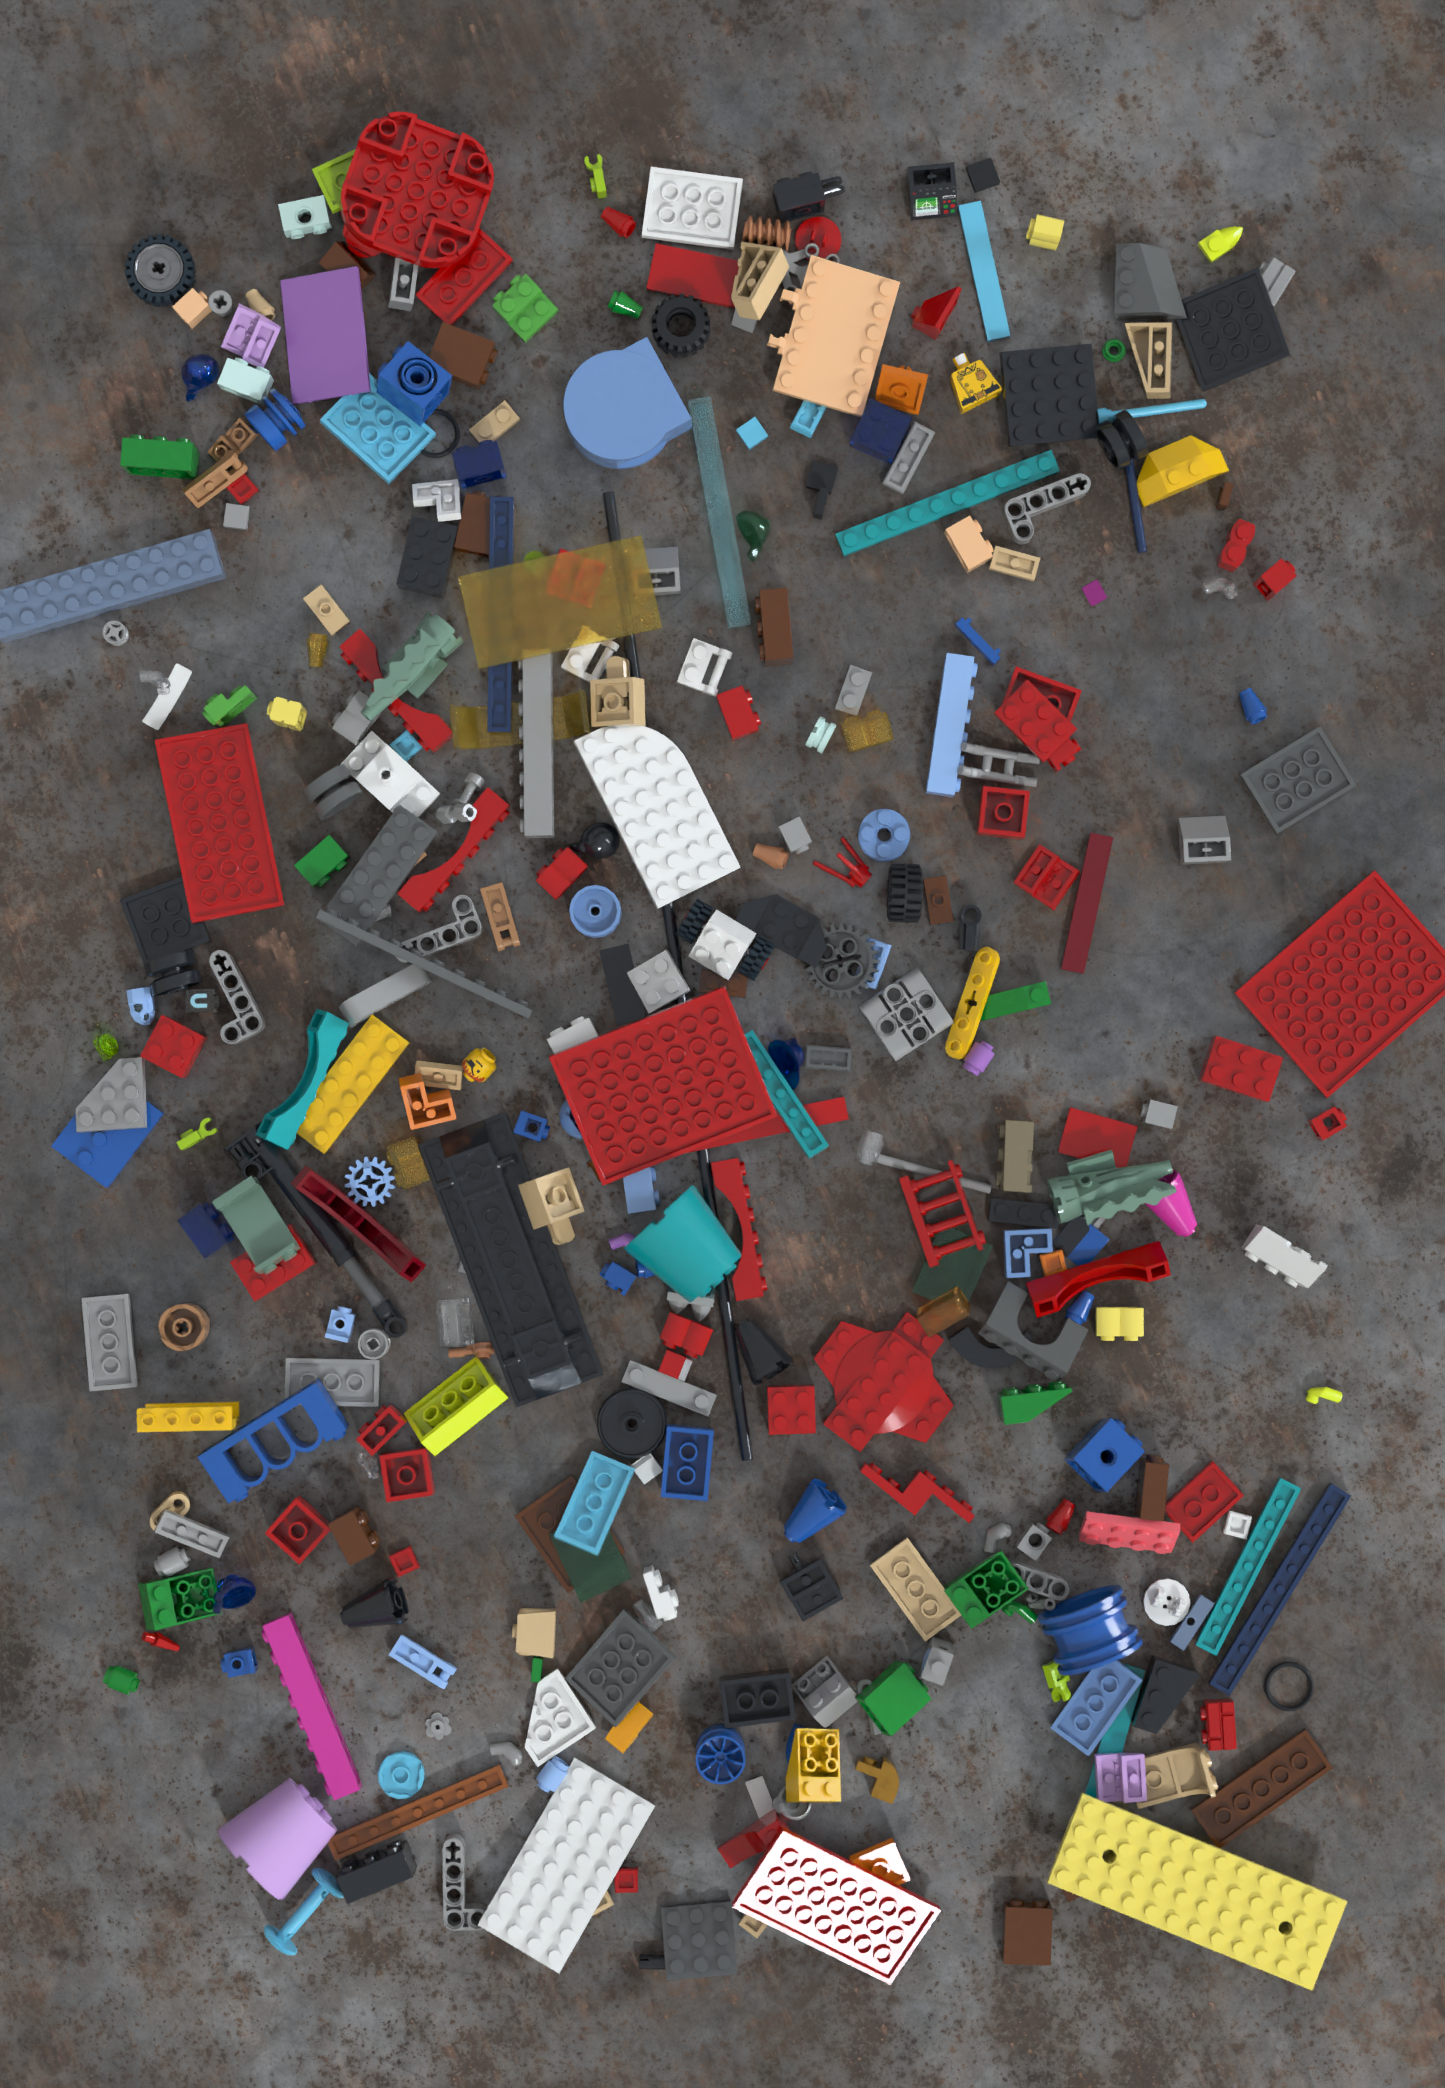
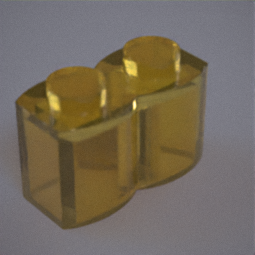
M879 709L868 712V717L859 719L858 716H853L845 719V723L841 725V730L848 753L894 740L887 712L881 713Z
M416 1136L389 1145V1151L386 1152L390 1165L394 1164L397 1173L394 1174L398 1187L403 1186L404 1190L431 1181L420 1153Z

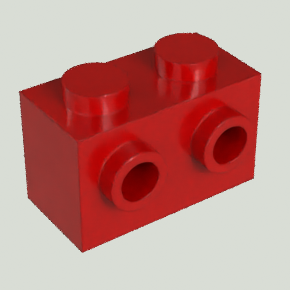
M393 1404L388 1407L383 1405L374 1414L377 1418L371 1424L367 1421L357 1431L360 1436L356 1441L371 1456L408 1421Z

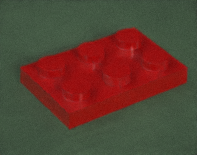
M1028 679L994 712V715L1043 763L1077 730Z

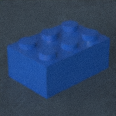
M667 1424L661 1497L708 1501L714 1428Z

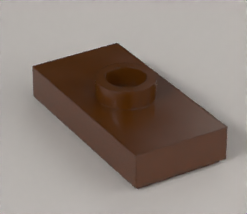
M947 876L923 879L930 925L953 922Z

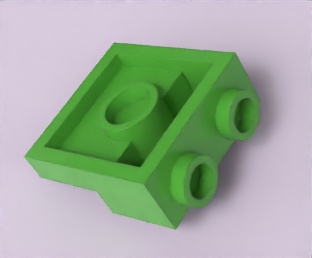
M527 274L522 277L517 275L510 282L511 288L506 293L500 291L493 298L494 304L492 305L493 310L525 343L559 312L558 308L542 293V290Z
M246 685L243 687L238 686L230 693L231 697L229 699L222 693L211 696L206 701L207 706L204 707L202 714L214 726L218 724L223 728L258 697Z

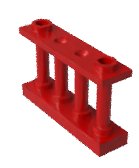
M953 1160L947 1161L950 1169L920 1180H911L908 1175L899 1178L928 1265L931 1268L940 1265L939 1259H942L944 1255L975 1244L978 1251L984 1250L983 1244L987 1243L983 1231H978L962 1186L960 1178L964 1176L960 1164H955ZM951 1178L954 1179L957 1188L956 1192L925 1203L918 1201L916 1193L919 1192V1189ZM961 1200L965 1211L964 1214L933 1225L930 1223L926 1224L924 1215L927 1214V1211ZM969 1222L973 1236L938 1247V1245L934 1246L931 1237H934L935 1233Z

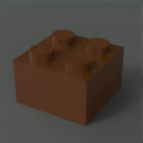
M358 1505L333 1518L328 1523L349 1566L375 1553L380 1547L378 1543L381 1542L376 1530L371 1531L367 1523L370 1519L364 1509L360 1510Z

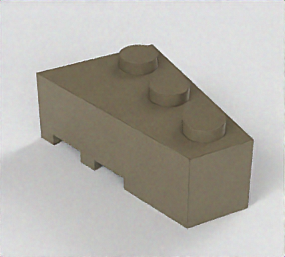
M1004 1120V1124L999 1125V1138L1003 1139L1002 1148H998L997 1162H1001V1171L996 1172V1185H1000L999 1190L1032 1193L1030 1173L1033 1167L1031 1158L1034 1122Z

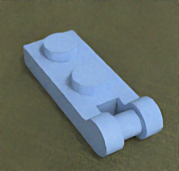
M401 1634L389 1653V1656L442 1689L446 1688L450 1675H454L457 1670L453 1664L441 1659ZM437 1666L442 1669L439 1676L433 1673Z

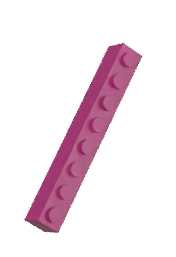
M292 1612L265 1622L263 1630H261L263 1639L272 1648L270 1655L275 1665L278 1664L281 1670L279 1677L282 1685L288 1687L290 1705L293 1709H297L299 1727L301 1730L306 1731L308 1749L310 1752L314 1751L317 1758L315 1761L319 1774L323 1773L326 1780L324 1782L326 1793L328 1796L332 1795L335 1801L359 1791L362 1787V1782Z

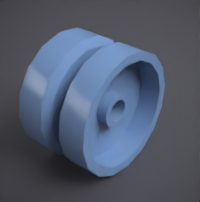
M598 885L586 886L578 891L571 900L569 908L570 918L576 929L583 935L592 938L606 937L614 932L620 923L622 915L621 905L615 894L608 888ZM593 907L600 909V913L596 916L591 914Z

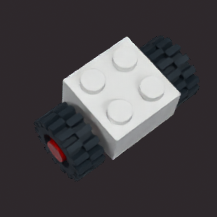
M697 898L685 915L676 935L692 944L700 931L702 932L689 957L727 980L730 979L741 959L746 957L738 972L755 981L769 960V956L776 945L759 936L750 950L748 947L757 933L717 909L708 923H705L713 907Z

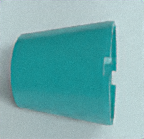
M693 1185L664 1210L665 1216L658 1223L653 1220L624 1247L627 1253L689 1303L698 1296L703 1298L712 1290L711 1285L715 1288L724 1279L722 1274L724 1273L727 1276L736 1267L734 1263L742 1255L697 1188Z

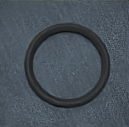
M435 409L431 415L439 414L448 418L454 426L455 438L451 446L443 452L430 453L424 449L420 452L430 458L444 457L451 453L457 446L460 437L459 426L454 417L443 410Z
M1283 1662L1273 1667L1269 1671L1264 1684L1265 1693L1270 1703L1283 1711L1301 1709L1310 1701L1314 1691V1682L1311 1674L1304 1666L1295 1662ZM1284 1667H1295L1301 1670L1309 1682V1691L1306 1698L1295 1706H1283L1277 1703L1270 1693L1269 1684L1273 1674Z

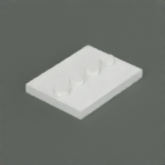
M651 167L642 238L734 250L743 179Z

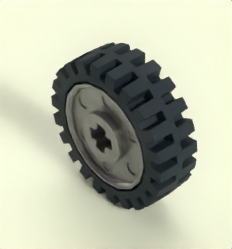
M157 234L156 237L149 235L146 240L140 239L138 245L134 244L132 246L133 250L128 252V260H125V275L130 288L137 297L149 305L153 304L156 307H160V305L169 307V304L175 305L178 300L191 290V286H194L195 263L190 252L179 240L173 239L168 235L166 237L162 234ZM159 267L164 270L162 274H159L157 271Z

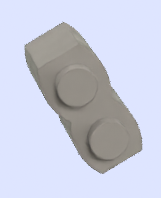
M360 690L348 697L345 703L348 706L343 713L338 712L332 721L334 724L332 729L355 746L359 745L370 727L382 713L381 711L372 721L367 720L360 713L369 699Z

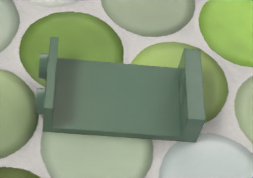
M253 1176L248 1177L212 1201L216 1209L223 1213L256 1266L254 1270L257 1273L269 1274L277 1268L276 1264L282 1260L286 1262L297 1255L296 1251L300 1249L299 1244L257 1178Z

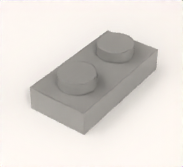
M850 665L835 710L857 717L872 672Z

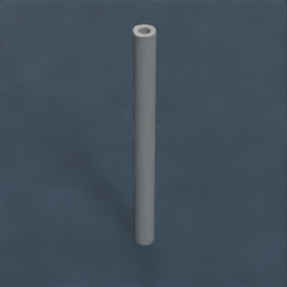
M879 1154L877 1163L927 1177L943 1172ZM965 1177L960 1178L963 1187L990 1194L991 1184ZM953 1178L945 1180V1182L955 1184Z

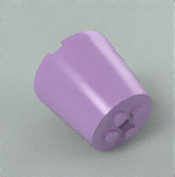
M288 1778L222 1825L217 1832L231 1853L236 1858L241 1856L247 1862L249 1867L246 1870L270 1894L278 1900H282L336 1833L337 1828L332 1823V1817L323 1808L322 1803L315 1796L312 1798L310 1792L302 1784L298 1785Z

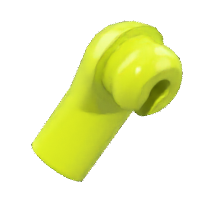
M1328 1387L1310 1388L1306 1396V1401L1314 1404L1318 1403L1319 1397L1339 1403L1342 1399V1392Z

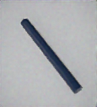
M1130 460V465L1125 470L1138 553L1147 552L1135 467L1134 461Z

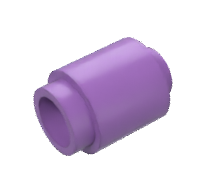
M983 1040L980 1044L975 1042L963 1061L965 1062L962 1067L975 1076H978L980 1072L983 1073L995 1055L991 1052L993 1047Z

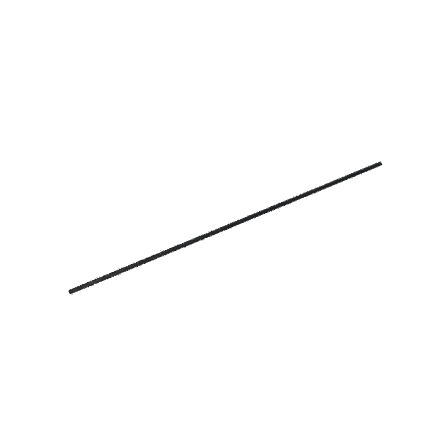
M614 492L603 493L626 659L629 660L630 677L641 679ZM645 710V724H646V726H644V727H648L647 717H646V710ZM671 902L662 907L667 945L672 958L684 978L678 935H676L677 925L674 904ZM684 994L675 999L676 1005L687 1001V995ZM709 1149L699 1150L697 1153L704 1200L719 1221ZM723 1273L724 1279L717 1285V1293L741 1460L748 1461L753 1459L728 1280L727 1276Z

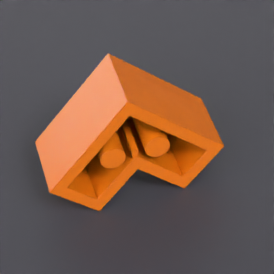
M421 1073L398 1078L411 1130L457 1119L449 1089L426 1094Z

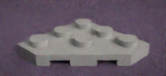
M144 1058L119 1059L77 1106L76 1132L147 1128Z

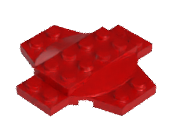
M907 1311L893 1330L873 1332L841 1321L814 1356V1360L834 1387L837 1404L825 1419L823 1425L859 1452L862 1451L874 1434L894 1432L926 1443L954 1406L933 1376L931 1357L943 1343L944 1339Z

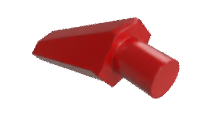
M144 1632L142 1634V1641L149 1642L151 1646L172 1651H178L180 1648L177 1643L159 1632Z

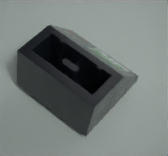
M954 162L910 166L907 168L906 179L911 221L957 216V187Z

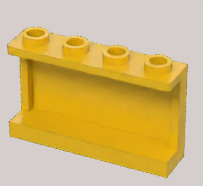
M240 1401L147 1403L145 1408L137 1409V1432L233 1430L240 1425Z

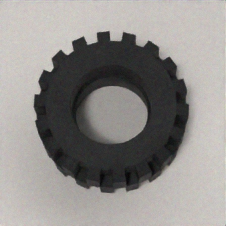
M679 293L680 297H675V294L670 295L669 300L664 298L661 301V305H657L655 314L652 316V331L657 346L663 348L664 353L667 355L672 353L673 357L678 358V355L686 358L688 357L687 354L691 353L692 356L697 354V350H702L704 343L708 341L710 317L706 307L702 306V302L699 299L695 301L694 296L689 295V297H685V294ZM685 315L694 321L695 328L689 335L677 337L668 331L667 324L674 316Z
M892 863L890 865L887 881V918L889 922L918 923L921 917L923 873L920 864Z

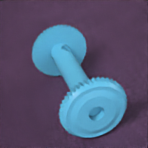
M314 1868L312 1870V1875L319 1882L318 1886L289 1918L282 1929L279 1930L269 1924L264 1927V1934L267 1940L286 1955L291 1956L297 1953V1948L291 1941V1937L305 1923L326 1896L331 1893L340 1899L344 1897L337 1879L322 1868Z

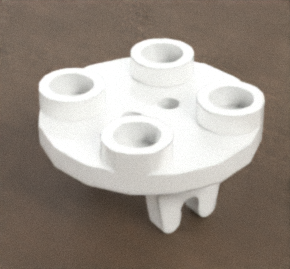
M1168 1578L1157 1579L1145 1591L1143 1607L1149 1618L1157 1624L1164 1626L1175 1625L1187 1615L1190 1607V1597L1185 1587L1178 1581Z

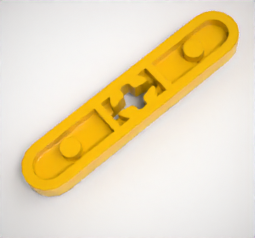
M990 947L981 948L975 955L953 1020L954 1024L951 1026L946 1041V1053L954 1059L960 1060L965 1058L971 1049L1000 962L998 952ZM974 999V1001L977 1002V1005L971 1007L970 1005H968L969 1000L973 1001Z

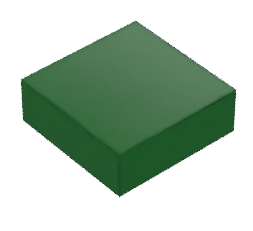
M541 1656L533 1657L531 1682L539 1683L541 1681L543 1657Z

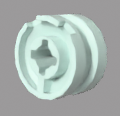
M820 716L805 745L809 748L813 746L817 749V752L822 754L837 725L832 722L830 724L825 722V718Z

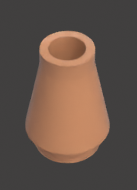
M757 843L753 856L776 870L778 868L783 870L787 863L789 852L785 851V848Z

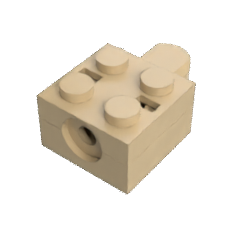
M619 656L610 657L606 662L607 679L590 680L591 727L646 726L644 679L630 677V664L626 658Z
M570 1168L518 1185L533 1229L547 1225L552 1241L557 1245L572 1241L575 1234L569 1217L585 1211Z

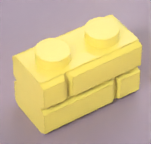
M276 697L274 701L269 702L267 715H270V719L278 726L301 731L305 723L307 709L301 703Z

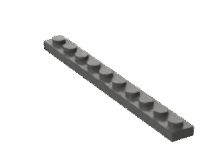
M325 907L324 911L318 909L315 918L528 1019L533 1011L527 1008L529 1003L519 998H516L514 1002L506 998L508 993L498 988H495L493 992L485 988L487 983L477 978H474L472 982L464 978L466 973L455 968L449 971L443 968L445 963L432 958L431 961L422 958L424 953L416 949L410 948L407 951L400 948L402 943L389 938L386 941L379 938L381 933L369 927L367 931L358 928L359 922L348 917L343 921L337 918L338 912Z

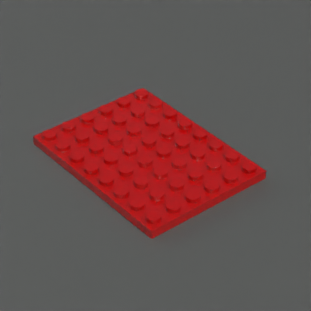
M1374 870L1237 989L1234 994L1325 1098H1328L1445 996V949Z
M725 986L549 1055L551 1064L602 1185L777 1117Z

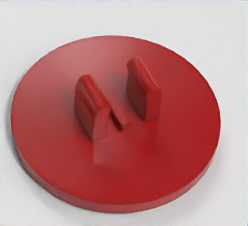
M809 218L799 226L796 232V248L800 251L805 249L808 244L814 243L819 248L817 257L826 259L830 254L837 255L841 247L840 230L828 218ZM809 248L808 253L814 255L816 250Z

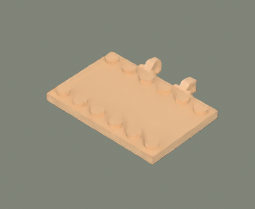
M811 255L802 288H796L795 292L783 289L780 301L786 300L789 304L793 305L792 310L795 313L789 334L785 333L784 338H776L770 334L767 346L778 349L777 354L782 355L772 391L862 417L900 282Z

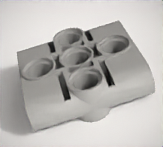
M918 967L858 1005L895 1062L954 1024L947 1010ZM900 981L903 984L906 991L908 992V994L910 995L911 999H909V997L899 984ZM895 988L899 991L900 997L897 1001L888 999L887 992L889 989ZM879 995H881V997L883 998L884 1002L886 1003V1005H887L888 1008L890 1009V1011H891L890 1013L888 1012V1010L886 1009V1007L884 1006V1004L882 1003V1001H881L880 998L878 997ZM928 995L932 999V1004L929 1008H924L920 1005L919 1000L921 996ZM903 1008H909L912 1011L913 1016L911 1020L904 1021L900 1017V1011ZM922 1016L925 1018L931 1029L934 1031L933 1034L931 1033L930 1029L922 1019ZM883 1021H890L892 1023L893 1030L891 1033L885 1034L881 1031L880 1025ZM916 1027L924 1029L925 1037L923 1040H916L913 1037V1030ZM902 1029H903V1031L905 1032V1034L907 1035V1037L909 1038V1040L911 1041V1043L914 1045L913 1047H911V1045H910L909 1042L907 1041L906 1037H905L904 1034L902 1033V1031H901Z

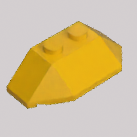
M1190 435L1148 453L1137 479L1139 499L1143 508L1228 472L1229 469L1220 449Z

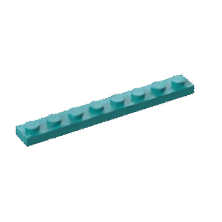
M1280 1477L1278 1478L1194 1643L1196 1646L1217 1656L1301 1491L1300 1487Z

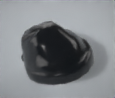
M598 822L588 826L583 832L580 842H574L569 847L576 852L604 859L615 854L619 848L620 838L613 826L605 822Z

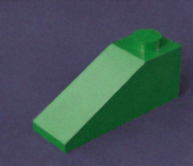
M1046 981L988 995L980 1021L1050 1005L1051 1001Z

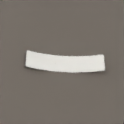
M178 663L174 666L163 689L142 720L143 723L159 730L182 693L192 671Z
M760 1776L745 1782L760 1819L774 1809L765 1781Z

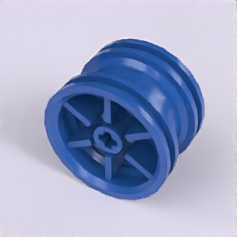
M1108 1585L1086 1591L1055 1604L1053 1610H1044L1038 1615L1039 1623L1044 1624L1041 1628L1044 1635H1053L1057 1644L1058 1651L1053 1655V1660L1056 1664H1059L1057 1670L1060 1675H1074L1105 1666L1131 1654L1142 1645V1638L1137 1636L1139 1632L1137 1626L1133 1624L1127 1625L1121 1610L1126 1606L1127 1600L1125 1596H1120L1123 1593L1120 1585Z

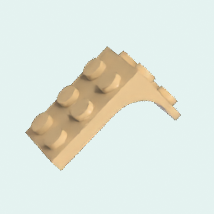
M1195 1742L1145 1756L1147 1801L1136 1802L1137 1808L1140 1809L1195 1794H1208L1211 1798L1215 1797L1214 1790H1217L1218 1786L1215 1776L1208 1769L1212 1764L1205 1748H1201Z

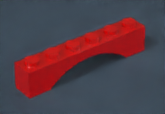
M359 628L339 646L343 651L340 656L348 665L354 663L358 668L356 674L364 682L369 680L374 686L373 681L375 679L384 678L379 665L378 648ZM399 698L387 706L395 717L400 715L405 720L402 725L410 734L416 732L421 738L418 740V743L426 752L431 749L435 753L455 735L438 715L414 709Z
M489 787L485 789L473 804L477 814L474 820L471 821L469 832L459 850L438 868L424 874L412 876L397 893L419 913L423 910L427 912L435 903L433 898L437 893L442 894L449 887L450 883L448 880L453 875L458 876L465 868L463 864L468 857L472 859L480 850L478 845L482 840L485 839L487 841L494 834L495 830L493 827L498 822L503 823L510 815L508 811L510 805Z
M739 1158L711 1162L715 1186L732 1203L742 1227V1255L738 1267L732 1276L736 1301L764 1296L763 1291L767 1290L765 1276L760 1277L759 1268L763 1267L761 1253L756 1254L755 1245L759 1244L757 1230L752 1231L750 1222L755 1221L753 1208H748L746 1199L750 1198L748 1184L743 1185L742 1176L746 1175L744 1161L739 1162Z
M1156 1241L1027 1282L1026 1287L1035 1315L1038 1318L1059 1311L1074 1295L1098 1283L1121 1279L1139 1280L1149 1283L1171 1276L1168 1259L1161 1243Z

